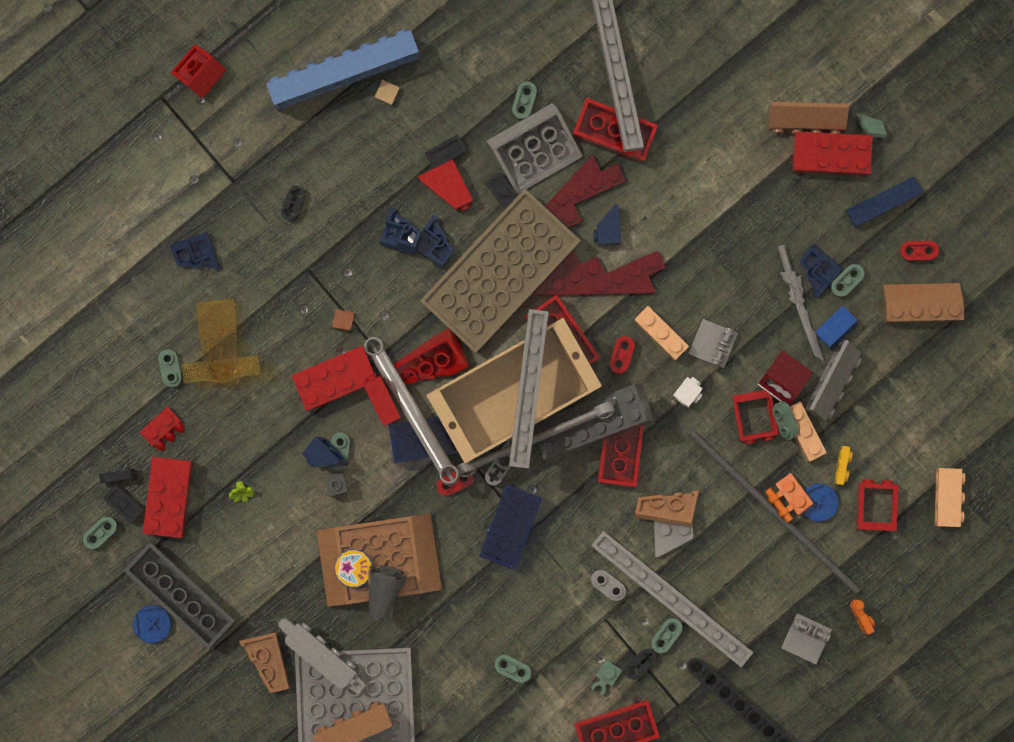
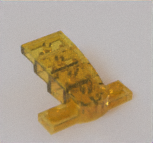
M234 298L196 302L200 344L204 361L182 364L184 383L209 381L225 384L232 382L237 377L261 375L259 355L238 357V333Z

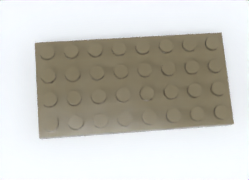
M524 189L420 301L468 347L477 353L574 250L581 240Z

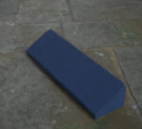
M912 177L846 210V213L855 228L924 192L915 177Z

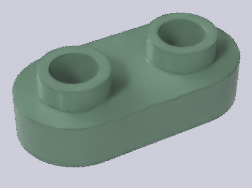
M523 82L518 87L512 107V113L517 119L523 120L531 114L537 94L536 86L531 82ZM529 89L531 91L530 95H525L523 93L524 90ZM520 107L525 108V112L522 114L518 112Z
M857 264L848 266L832 282L831 292L837 297L846 296L863 279V268ZM851 271H855L857 273L856 278L851 277ZM838 284L843 285V291L837 289Z
M166 349L158 357L162 380L168 387H177L182 381L178 355L173 350ZM170 355L171 361L165 362V356ZM170 374L175 375V379L173 381H169L168 379Z
M784 401L773 406V416L777 422L779 432L782 437L791 440L799 433L792 410Z
M336 433L331 438V444L348 461L350 438L344 433ZM340 438L344 440L342 446L337 445V440ZM346 466L331 467V468H332L333 470H336V471H341V470L345 469Z
M112 517L101 518L84 534V545L89 549L99 548L117 531L118 525L116 520ZM106 523L111 524L110 530L105 529ZM92 536L97 537L96 543L91 542Z
M670 618L663 623L651 641L654 651L665 653L670 649L682 632L681 622L675 618ZM674 624L676 626L675 631H670L669 625ZM663 640L664 646L659 647L657 642Z
M500 655L496 658L495 669L500 674L519 683H524L530 679L531 669L525 663L508 655ZM502 661L508 662L506 668L501 667L500 663ZM520 669L525 671L524 676L518 675Z

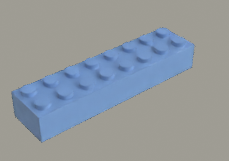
M411 30L398 31L395 33L396 36L391 38L388 36L382 37L377 40V43L372 45L370 43L363 44L356 51H352V49L341 53L342 56L337 58L334 56L325 58L324 62L318 65L311 63L305 66L306 69L292 70L287 73L288 76L271 78L270 82L266 83L275 108L278 111L419 59V51Z

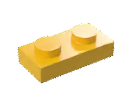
M840 446L834 484L844 485V482L848 481L849 471L846 469L847 464L851 463L853 454L850 451V447Z

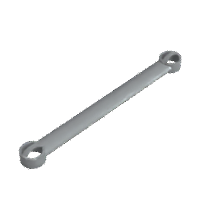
M376 337L369 338L364 344L366 354L372 358L437 468L441 481L447 486L455 485L460 478L458 469L450 462L386 354L382 341ZM373 342L380 343L381 349L379 351L377 350ZM369 344L372 347L375 354H372L367 350ZM448 469H453L456 471L455 479L452 477ZM444 471L450 479V482H447L443 479Z
M612 402L600 404L590 412L533 435L532 445L596 417L601 419L609 418L615 412ZM511 445L477 460L457 465L456 468L460 476L469 477L476 472L478 467L511 453Z

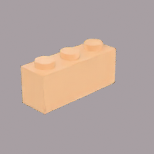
M649 306L634 319V322L673 361L689 347Z
M801 401L791 405L790 408L799 430L795 439L806 461L810 462L826 454L827 452Z
M936 469L935 526L961 527V523H964V512H961V504H964L965 494L962 492V485L965 484V473H962V469Z

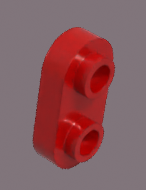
M908 241L900 247V255L906 261H929L936 258L939 253V247L933 241ZM907 248L912 249L911 255L906 253ZM930 248L931 254H926L925 249Z
M628 336L620 337L616 341L609 362L610 369L616 374L624 373L627 370L635 348L634 341ZM627 343L628 349H622L621 344ZM616 361L622 362L621 368L615 366Z
M456 471L451 473L454 479L456 478ZM447 475L443 477L444 480L450 482ZM473 475L469 476L465 482H462L459 478L458 482L447 490L443 488V482L439 479L437 490L442 495H451L470 486L473 482Z

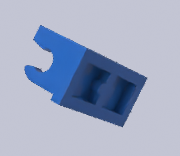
M842 306L815 333L831 351L858 325V320Z

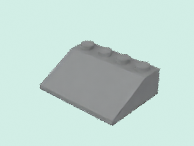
M553 103L486 141L517 194L583 157L559 110Z
M844 340L838 344L805 407L806 413L822 421L832 418L835 412L834 404L836 401L839 403L842 399L844 385H849L853 377L851 375L853 368L857 369L862 360L860 358L861 352L849 341Z

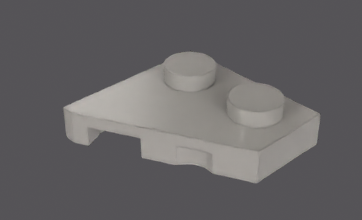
M654 521L655 557H659L693 539V523L692 527Z

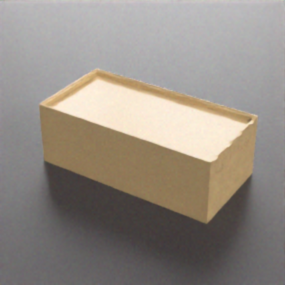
M564 318L546 328L534 424L602 386ZM525 340L426 395L464 463L471 461L513 437Z

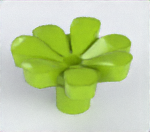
M241 481L236 483L237 489H232L231 493H229V499H234L235 503L241 499L243 502H248V497L254 496L252 488H245L244 483Z

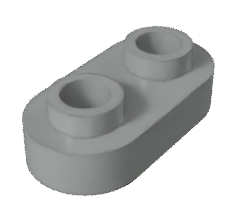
M597 570L592 574V585L613 601H619L624 598L626 589L621 582L604 570ZM599 576L604 577L603 583H598L597 578ZM614 588H619L620 593L618 595L613 594Z

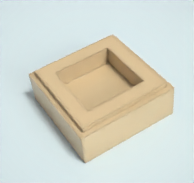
M382 80L375 98L393 105L400 87Z

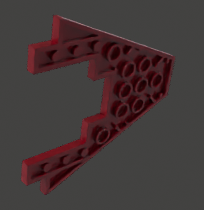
M594 155L591 156L546 204L545 208L567 228L581 223L582 221L574 205L626 182L619 164L600 171ZM573 250L531 296L556 294H653L655 289L649 275L666 267L657 250L605 274L598 256L580 264Z

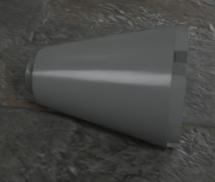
M375 565L369 566V615L372 616V619L383 621V619L388 618L407 578L406 573L404 575L401 574L402 570L385 565H380V569L375 568Z

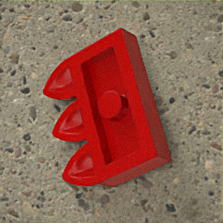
M166 407L139 433L155 449L164 451L165 443L162 438L174 442L175 435L172 429L176 432L184 433L185 428L178 416L169 407Z

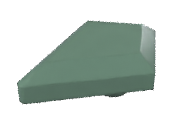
M856 114L855 119L867 135H872V139L887 137L883 121Z

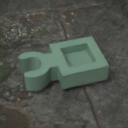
M605 660L595 675L600 679L592 684L591 689L594 690L599 685L602 687L599 695H604L606 684L612 686L622 670L608 660Z

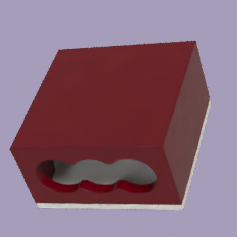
M782 350L773 360L757 385L780 402L784 401L790 406L813 372Z

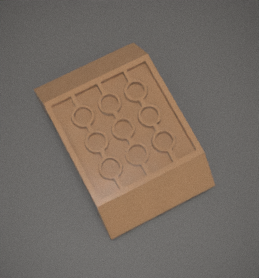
M431 514L317 530L327 607L369 601L368 582L360 587L350 588L340 583L335 575L334 565L336 559L341 553L349 549H358L365 552L370 557L375 568L380 569V565H385L402 570V575L406 573L407 578L398 597L442 590Z

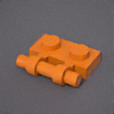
M792 473L776 483L780 491L775 493L772 488L765 491L769 497V502L775 505L779 511V516L784 518L787 523L793 520L790 514L793 510L797 515H801L814 505ZM783 496L790 504L787 507L780 501Z
M855 599L851 601L850 607L863 634L869 635L875 632L873 629L875 623L871 616L864 613L865 605L863 601Z

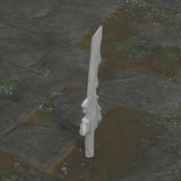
M785 245L778 246L784 272H780V275L785 284L790 287L789 301L797 307L814 356L825 362L817 342L816 333L810 325L808 311L805 310L803 305L805 300L802 296L801 276L797 277L795 270L792 271Z

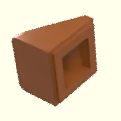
M336 309L332 328L352 331L355 312Z

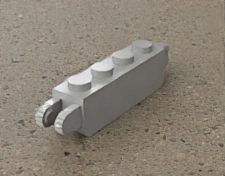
M287 618L279 620L278 625L280 629L287 634L285 644L337 688L347 687L357 694L364 689L366 684L357 675L358 672L355 670L357 667L351 661L347 660L345 662L340 658L342 654L334 647L332 649L325 645L327 641L320 635L314 636L311 633L312 629L303 622L302 625L297 623L295 625Z

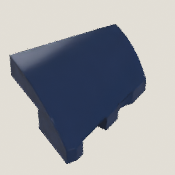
M391 208L385 221V229L379 241L380 245L416 255L421 240V231L417 227L412 226L406 218L403 219L398 215L396 209Z
M433 215L421 232V240L417 251L442 269L454 251L448 243L446 235L437 221V217Z
M208 232L171 245V251L177 266L220 269Z
M816 244L812 245L799 260L807 273L806 277L811 282L816 298L827 289L843 270L837 262Z

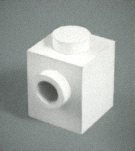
M687 377L673 394V397L688 408L692 402L696 404L701 398V383L694 377L691 379Z

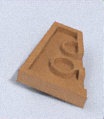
M699 490L692 491L689 494L674 493L672 496L638 497L635 518L692 527Z
M277 632L239 641L248 653L249 659L259 671V675L270 693L291 688Z

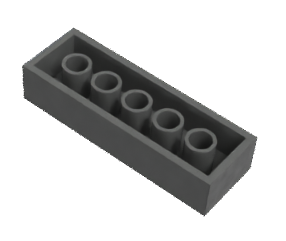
M633 384L534 424L536 435L594 410V407L606 402H612L615 412L609 418L601 419L596 417L538 442L543 460H555L654 422L643 385Z
M149 542L123 570L207 649H211L237 621L154 542Z

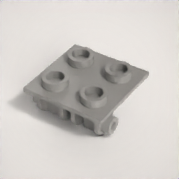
M702 319L689 355L724 368L738 333L730 328H725Z
M797 613L781 649L817 664L826 642L830 639L832 629Z

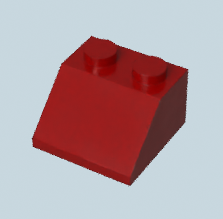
M195 44L171 71V74L192 92L203 98L217 80L222 77L226 69L215 58Z

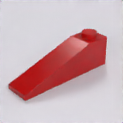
M449 328L435 335L393 364L405 385L416 383L419 380H432L435 377L445 375L446 377L452 376L469 366L460 341Z

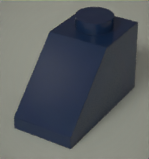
M618 204L609 210L598 223L596 230H593L594 242H598V246L621 244Z
M315 436L302 453L307 459L306 462L314 468L339 467L349 464L341 453L323 437Z

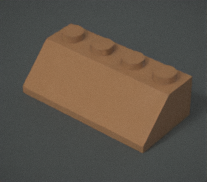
M771 102L768 107V130H772V133L782 134L784 131H792V134L803 131L841 134V132H845L847 127L849 104Z
M960 283L883 285L884 323L958 322L964 320V303Z
M377 701L369 705V710L362 712V709L351 713L352 717L347 720L342 717L333 722L334 725L329 728L325 725L316 729V734L313 735L315 742H359L392 727L394 722L385 702L380 704Z

